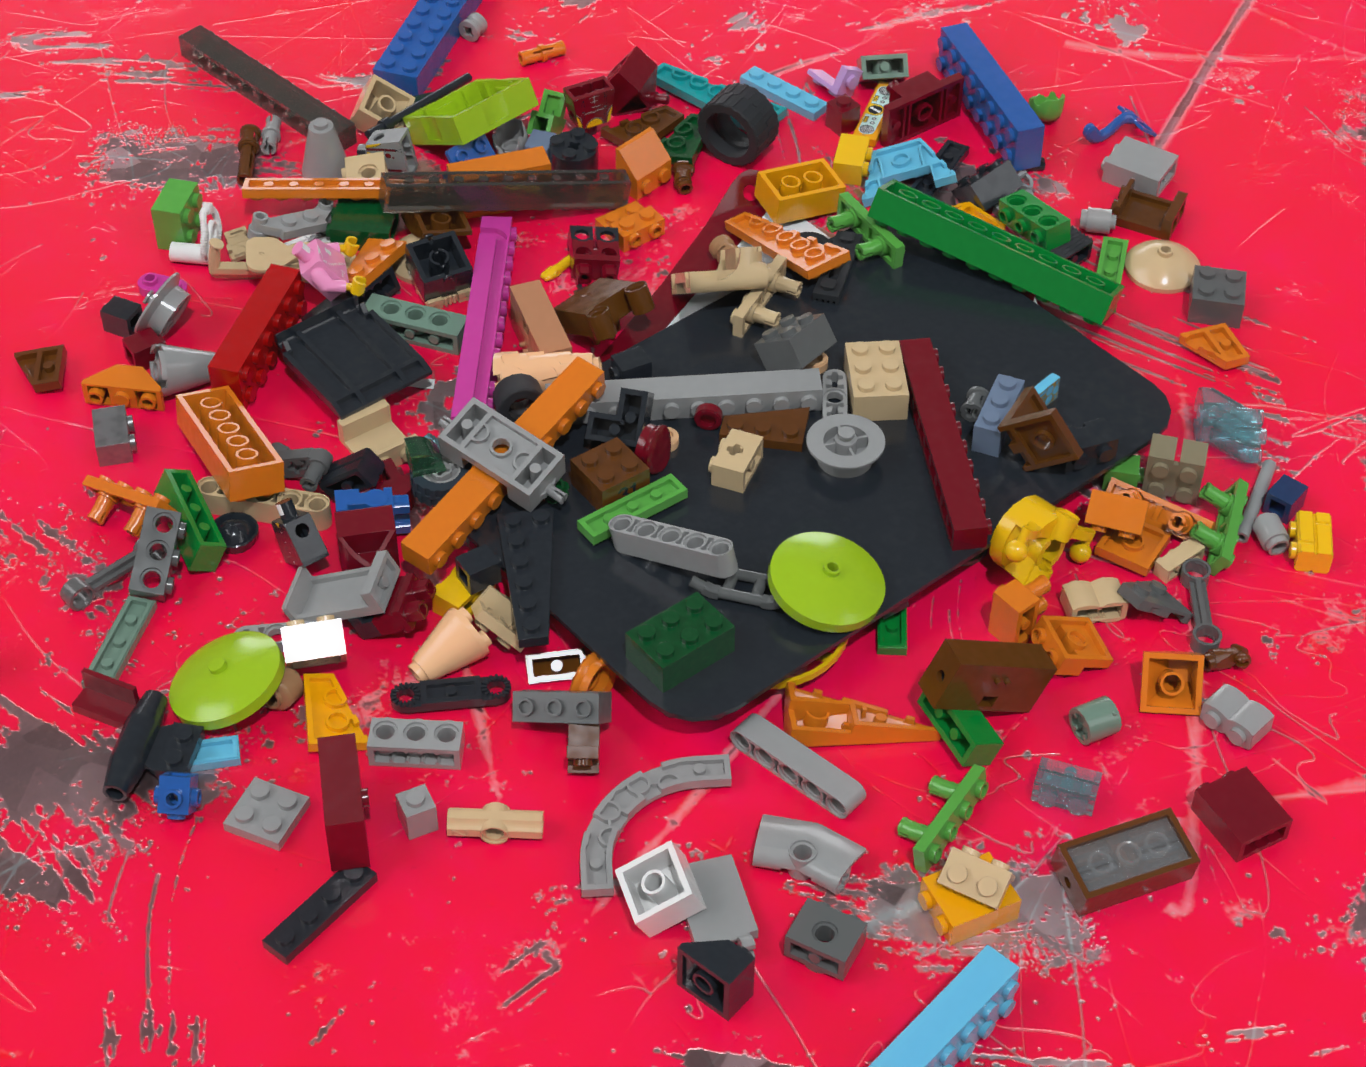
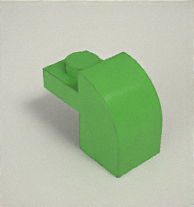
M544 88L539 111L532 110L527 128L528 134H531L533 129L556 133V135L562 133L566 123V119L563 118L567 107L564 93Z

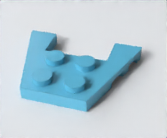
M921 138L873 150L868 170L869 177L865 182V193L862 194V202L864 207L871 206L877 189L892 179L900 182L910 178H920L925 174L932 173L935 186L938 188L958 182L956 173L953 170L950 171L947 168V164L943 160H939L935 152Z

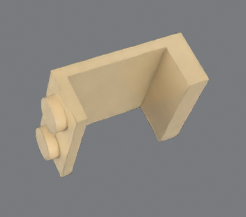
M385 399L343 420H337L339 440L351 454L364 448H370L381 460L392 458L396 467L420 455L418 436L413 434L406 437L391 421L390 405Z

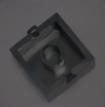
M454 230L436 236L430 233L422 240L405 244L406 265L424 302L471 287L473 268Z

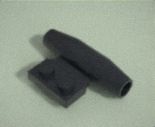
M146 691L127 717L110 755L102 790L104 795L114 801H124L145 772V769L154 774L156 778H159V775L167 771L190 773L205 736L204 726L178 722L163 726L168 700L159 691Z

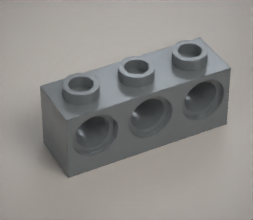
M150 506L146 507L128 587L130 596L165 602L166 595H172L175 578L171 577L172 567H178L181 550L177 549L178 540H184L187 523L183 522L182 512ZM168 522L173 527L169 532L163 533L157 530L158 525ZM160 549L167 553L162 560L151 558V554L155 550ZM150 577H157L161 580L160 584L155 588L145 586V581Z
M513 691L512 722L603 724L611 722V691Z

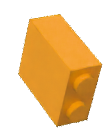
M990 852L984 853L979 857L989 863L993 859ZM941 871L921 878L920 892L918 893L919 903L924 911L928 910L933 918L936 931L939 935H944L950 946L1018 919L1022 900L1011 883L999 909L996 910L938 884L937 880Z

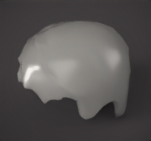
M513 118L498 126L496 133L492 134L493 147L498 154L524 150L528 140V133L523 122L520 119Z

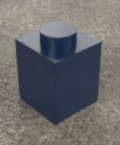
M1284 474L1267 492L1262 512L1277 514L1281 522L1287 525L1303 507L1308 486Z

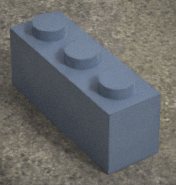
M1002 374L997 375L974 424L972 451L994 457L999 456L1008 434L1006 431L1000 432L997 427L1024 390L1025 380Z

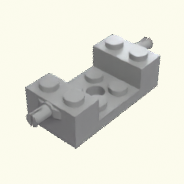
M475 397L467 403L453 420L446 415L442 416L439 420L438 425L444 428L438 436L440 453L462 468L470 462L507 486L508 498L521 507L532 512L541 500L547 496L553 498L559 504H563L566 501L568 494L555 487L556 483L566 472L565 455ZM500 444H505L509 447L505 453H497L494 451V448Z

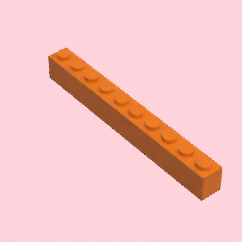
M577 356L514 423L553 447L561 435L568 433L572 423L587 412L589 405L603 395L606 388L604 371ZM500 444L494 448V451L505 453L509 447L505 444ZM473 466L401 541L403 559L431 576L437 568L445 565L448 556L455 549H459L464 544L467 536L473 529H478L482 525L487 514L499 507L502 498L508 493L507 486L476 466Z

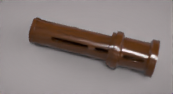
M246 124L240 128L239 135L241 140L238 142L240 159L236 181L241 186H243L245 178H253L255 155L258 154L260 149L258 141L261 138V130L254 124Z

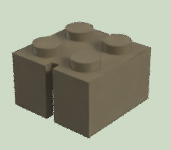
M1153 433L1142 490L1166 500V496L1172 497L1171 501L1196 505L1205 470L1209 443L1184 439L1180 462L1174 461L1178 438Z

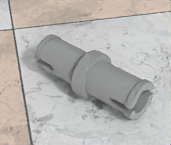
M272 115V121L271 116L266 118V125L261 133V138L263 139L261 151L266 155H270V149L271 154L276 152L277 143L281 138V119L276 115Z

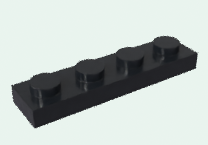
M369 867L337 871L262 940L263 947L288 965L378 881L377 873Z

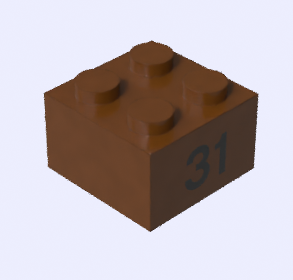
M618 437L570 459L571 484L596 510L650 484V468Z

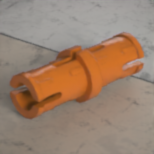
M562 40L547 45L538 44L536 48L519 51L518 59L521 66L539 61L544 63L549 58L565 55L566 47Z

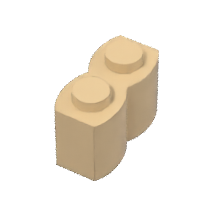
M1101 577L1091 582L1074 580L1062 585L1060 601L1066 616L1089 617L1092 623L1097 621L1104 623L1116 622L1126 618L1129 605L1128 601L1117 592L1121 586L1117 578Z

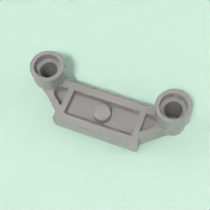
M320 198L318 205L314 209L272 218L268 217L265 212L256 211L253 213L252 223L248 226L247 237L250 239L271 235L279 237L283 241L326 231L327 223H331V210L334 202Z

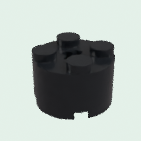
M575 127L571 131L551 136L549 144L551 174L556 180L564 183L565 179L571 180L572 184H582L596 176L599 166L598 142L592 135L586 133L585 129L581 127Z

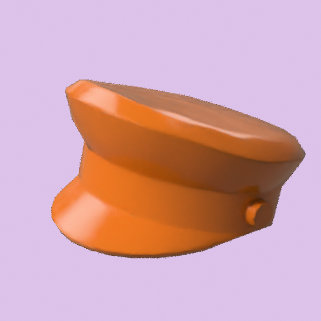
M594 652L590 653L578 667L569 691H610L614 685L616 674Z

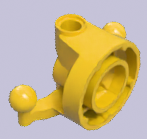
M1037 495L1027 496L1015 503L1001 518L992 535L989 554L993 562L1025 586L1040 575L1050 579L1053 573L1052 566L1061 556L1065 543H1068L1070 538L1081 540L1070 546V558L1077 563L1088 561L1092 554L1089 545L1096 531L1092 528L1077 525L1080 518L1071 511L1055 507Z

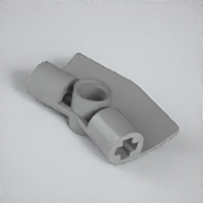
M763 814L755 843L752 866L775 870L787 869L792 878L799 881L811 878L812 882L838 895L849 879L851 866L867 852V849L819 823Z

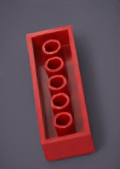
M270 264L208 365L211 388L229 385L245 409H247L250 402L255 400L257 390L261 384L265 383L270 368L276 364L280 350L275 343L274 335L296 325L301 316H304L307 311V301L304 300L303 293L305 283L302 281L300 269Z

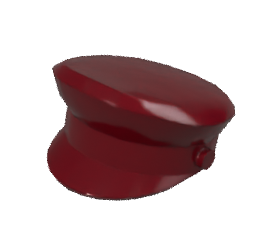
M649 423L639 436L635 455L650 468L651 474H657L663 471L670 459L671 435L666 425L656 426Z

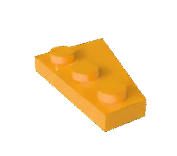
M334 673L303 674L308 752H318L317 738L355 733L357 750H367L368 736L363 734L359 726L360 722L356 714H353L347 704L348 699Z

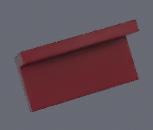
M84 667L81 674L85 688L72 703L73 711L122 730L127 717L139 701L136 686Z

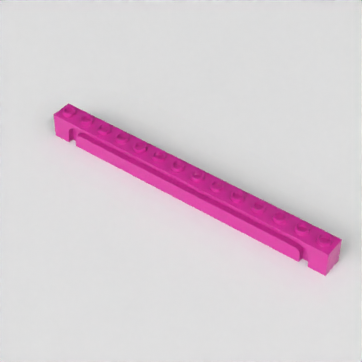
M482 216L451 420L458 415L473 397L494 410V402L491 397H493L495 389L494 383L498 380L497 375L493 376V356L495 353L501 352L500 348L503 347L507 301H509L511 271H513L515 242H517V227H512V217Z

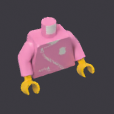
M348 236L344 244L341 245L338 242L324 243L319 239H313L307 245L299 241L292 248V254L298 258L302 277L330 301L334 300L341 293H346V291H350L351 294L361 296L365 291V277L354 276L352 283H349L345 258L340 253L343 252L349 257L356 255L360 245H356L358 239L354 236Z

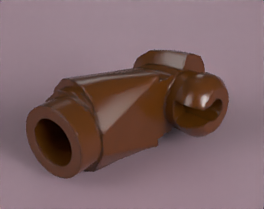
M687 160L677 161L671 168L675 175L674 186L680 194H688L693 190L691 177L693 176L692 173H695V167L693 164H688Z
M1232 644L1230 648H1212L1203 654L1205 655L1204 671L1206 672L1228 669L1235 665L1244 669L1251 663L1248 649L1239 644Z

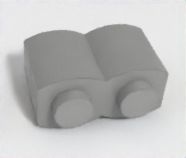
M1224 684L1203 703L1200 718L1210 729L1225 733L1234 745L1250 750L1271 730L1274 715L1262 704L1249 700L1239 689L1229 684Z

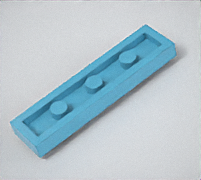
M754 66L740 76V84H747L750 87L756 88L768 99L811 121H815L826 112V101L761 68Z

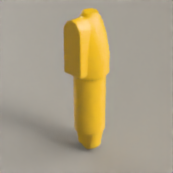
M570 254L556 265L548 267L541 273L540 278L544 279V281H550L560 276L563 271L570 267Z

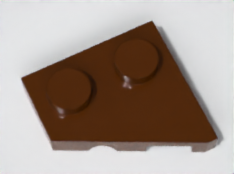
M64 344L14 353L17 363L36 393L62 388L67 350Z

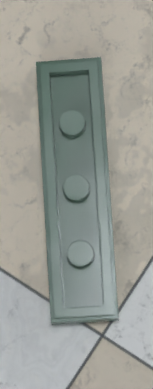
M129 595L88 669L119 680L157 609L156 601ZM82 679L81 685H82V688L84 689V688H85V685H84V681H83V679Z

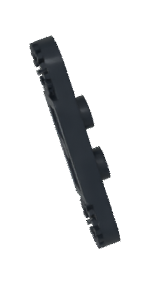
M495 674V676L489 675V677H480L479 675L420 681V683H399V686L396 685L391 690L390 698L391 705L397 712L414 713L500 705L510 699L512 691L510 680L507 677L504 678L503 675L498 676V674ZM499 686L504 690H502V693L493 694V692L490 693L489 689ZM406 694L413 696L411 701L408 700L407 703L406 701L403 703L402 700L399 701L398 699Z

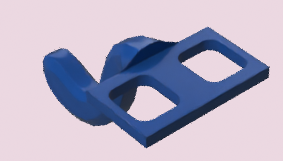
M1118 105L1117 108L1122 113L1114 118L1106 127L1098 130L1093 123H1088L1082 132L1083 136L1091 143H1099L1106 140L1124 124H1135L1141 131L1154 137L1157 135L1132 110Z

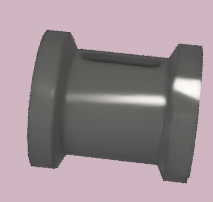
M973 386L968 390L967 401L960 408L961 416L965 420L976 422L989 395V391L980 386Z

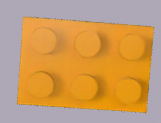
M821 158L758 171L754 196L775 223L783 224L837 212L839 194L846 191V186L827 161Z

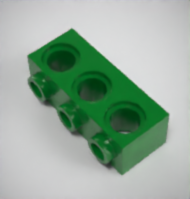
M1021 189L999 199V221L1033 244L1050 251L1071 241L1070 219L1026 190Z

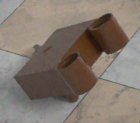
M599 278L585 287L581 284L576 285L577 290L573 291L574 295L554 307V310L565 333L589 337L593 345H599L602 340L614 339L616 337V333L621 330L619 319L631 311L633 315L646 314L655 308V304L646 281L632 282Z

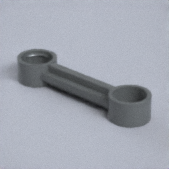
M139 539L131 553L86 580L81 577H74L68 580L60 591L61 599L74 611H80L88 607L97 591L132 571ZM160 549L155 550L151 554V558L162 560L166 552Z
M1191 558L1183 563L1179 579L1180 583L1189 589L1192 612L1194 614L1195 627L1192 632L1190 647L1193 652L1205 654L1209 649L1220 648L1222 632L1217 626L1212 624L1206 587L1209 582L1211 567L1202 559ZM1188 572H1197L1203 577H1194L1188 574ZM1198 637H1208L1214 642L1205 643L1199 640Z

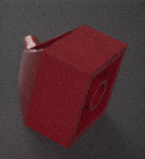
M637 46L606 77L615 88L611 112L613 116L641 112L649 109L651 106H657V104H669V95H662L656 91L658 65Z
M392 505L334 512L342 571L371 566L376 553L383 550L389 552L400 568Z

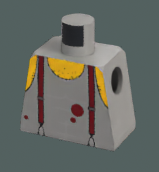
M406 127L376 130L371 134L366 144H359L357 147V155L384 151L389 177L411 178L419 166L409 129Z

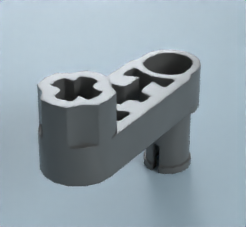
M280 442L271 444L284 461V479L302 477L300 485L309 492L317 489L322 476L328 472L334 459L333 455L323 448L291 450Z

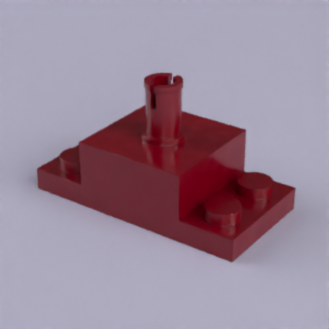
M926 71L901 83L897 80L891 81L886 88V92L890 94L889 103L884 105L880 144L883 147L899 144L960 116L964 76L957 72L939 80Z

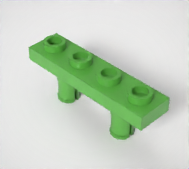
M848 191L839 194L837 215L827 218L828 230L834 233L850 227L855 233L863 234L865 242L855 246L857 248L855 249V254L859 260L879 255L893 269L901 267L903 265L905 245L887 227L874 223V219L867 216L869 211Z
M1241 478L1225 491H1221L1208 482L1199 493V498L1204 499L1218 509L1215 529L1212 530L1201 521H1198L1191 528L1189 536L1209 548L1207 563L1211 567V575L1213 576L1223 568H1229L1235 559L1233 552L1239 540V526L1244 519L1242 515L1243 508L1248 501V496L1246 495L1249 483Z
M974 764L960 783L948 781L937 775L932 777L928 786L929 794L944 798L947 802L930 825L920 824L907 817L901 819L897 828L898 836L916 842L913 847L916 870L927 873L933 863L939 862L943 849L949 841L952 842L956 838L959 827L964 820L967 821L971 817L974 806L979 799L982 800L986 796L989 784L986 782L985 767Z

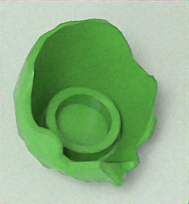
M1053 91L1050 92L1048 97H1044V95L1039 93L1037 96L1029 98L1028 104L1042 122H1054L1062 114L1066 96L1062 93L1061 97L1058 98Z

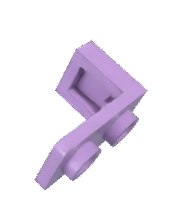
M846 65L841 66L836 79L823 70L808 69L807 74L813 77L814 83L828 88V93L835 97L845 93L851 97L863 73L858 67Z

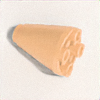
M453 607L449 609L413 656L412 663L408 665V669L419 682L441 678L489 654L488 647L492 644L490 638L484 631L480 630L478 632L471 624L473 618L464 607L458 610Z

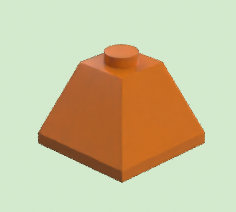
M1143 651L1139 711L1200 715L1205 655L1198 652Z

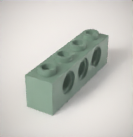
M374 293L371 294L365 303L368 311L373 309L408 344L458 356L461 353L466 315Z

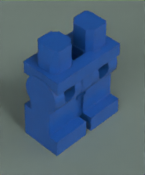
M385 487L383 490L373 489L365 493H359V489L334 490L336 512L392 505L396 534L411 532L410 515L407 514L410 513L408 494L393 495L392 487Z

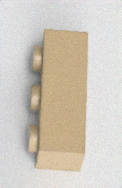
M1190 538L1187 541L1184 540L1178 547L1169 550L1166 555L1156 559L1153 574L1164 583H1168L1181 574L1182 565L1186 560L1191 558L1203 559L1205 546L1194 538Z

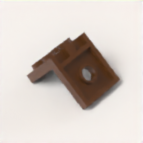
M1034 386L1024 388L997 427L1000 432L1006 431L1012 441L1008 446L1014 454L1020 453L1026 463L1022 467L1025 472L1078 460L1084 453L1056 407L1048 409Z

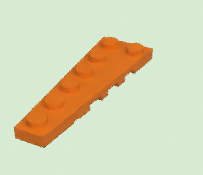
M743 212L725 221L727 231L753 247L761 246L762 252L773 259L777 254L787 257L786 267L808 280L816 279L821 274L831 269L839 268L842 264L851 260L850 251L828 242L822 245L818 243L815 237L809 236L806 239L800 236L799 231L783 230V225L770 222L748 212Z

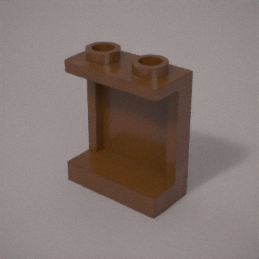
M1130 178L1126 186L1122 185L1118 200L1114 199L1111 206L1112 214L1117 215L1115 226L1162 240H1170L1184 214L1188 193L1178 191L1174 200L1170 201L1134 190L1135 179Z

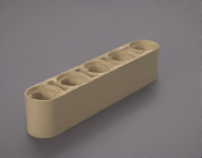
M213 476L204 477L197 482L211 514L221 516L230 512H243L251 515L257 522L272 524L273 520L280 518L275 504L281 500L292 498L296 510L309 512L318 531L326 530L332 525L330 500L321 493L285 488L284 492L275 493L272 496H259L249 498L243 502H230Z

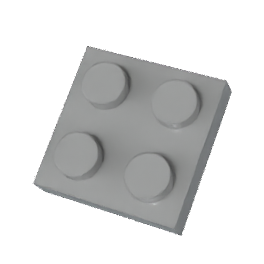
M254 777L223 822L224 831L280 851L311 805L310 798Z

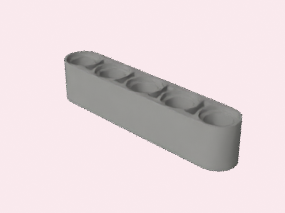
M628 514L617 515L608 523L614 547L620 553L718 578L730 577L738 570L733 543L727 538Z
M756 713L750 714L730 733V739L738 750L838 818H846L866 799V791L857 780Z

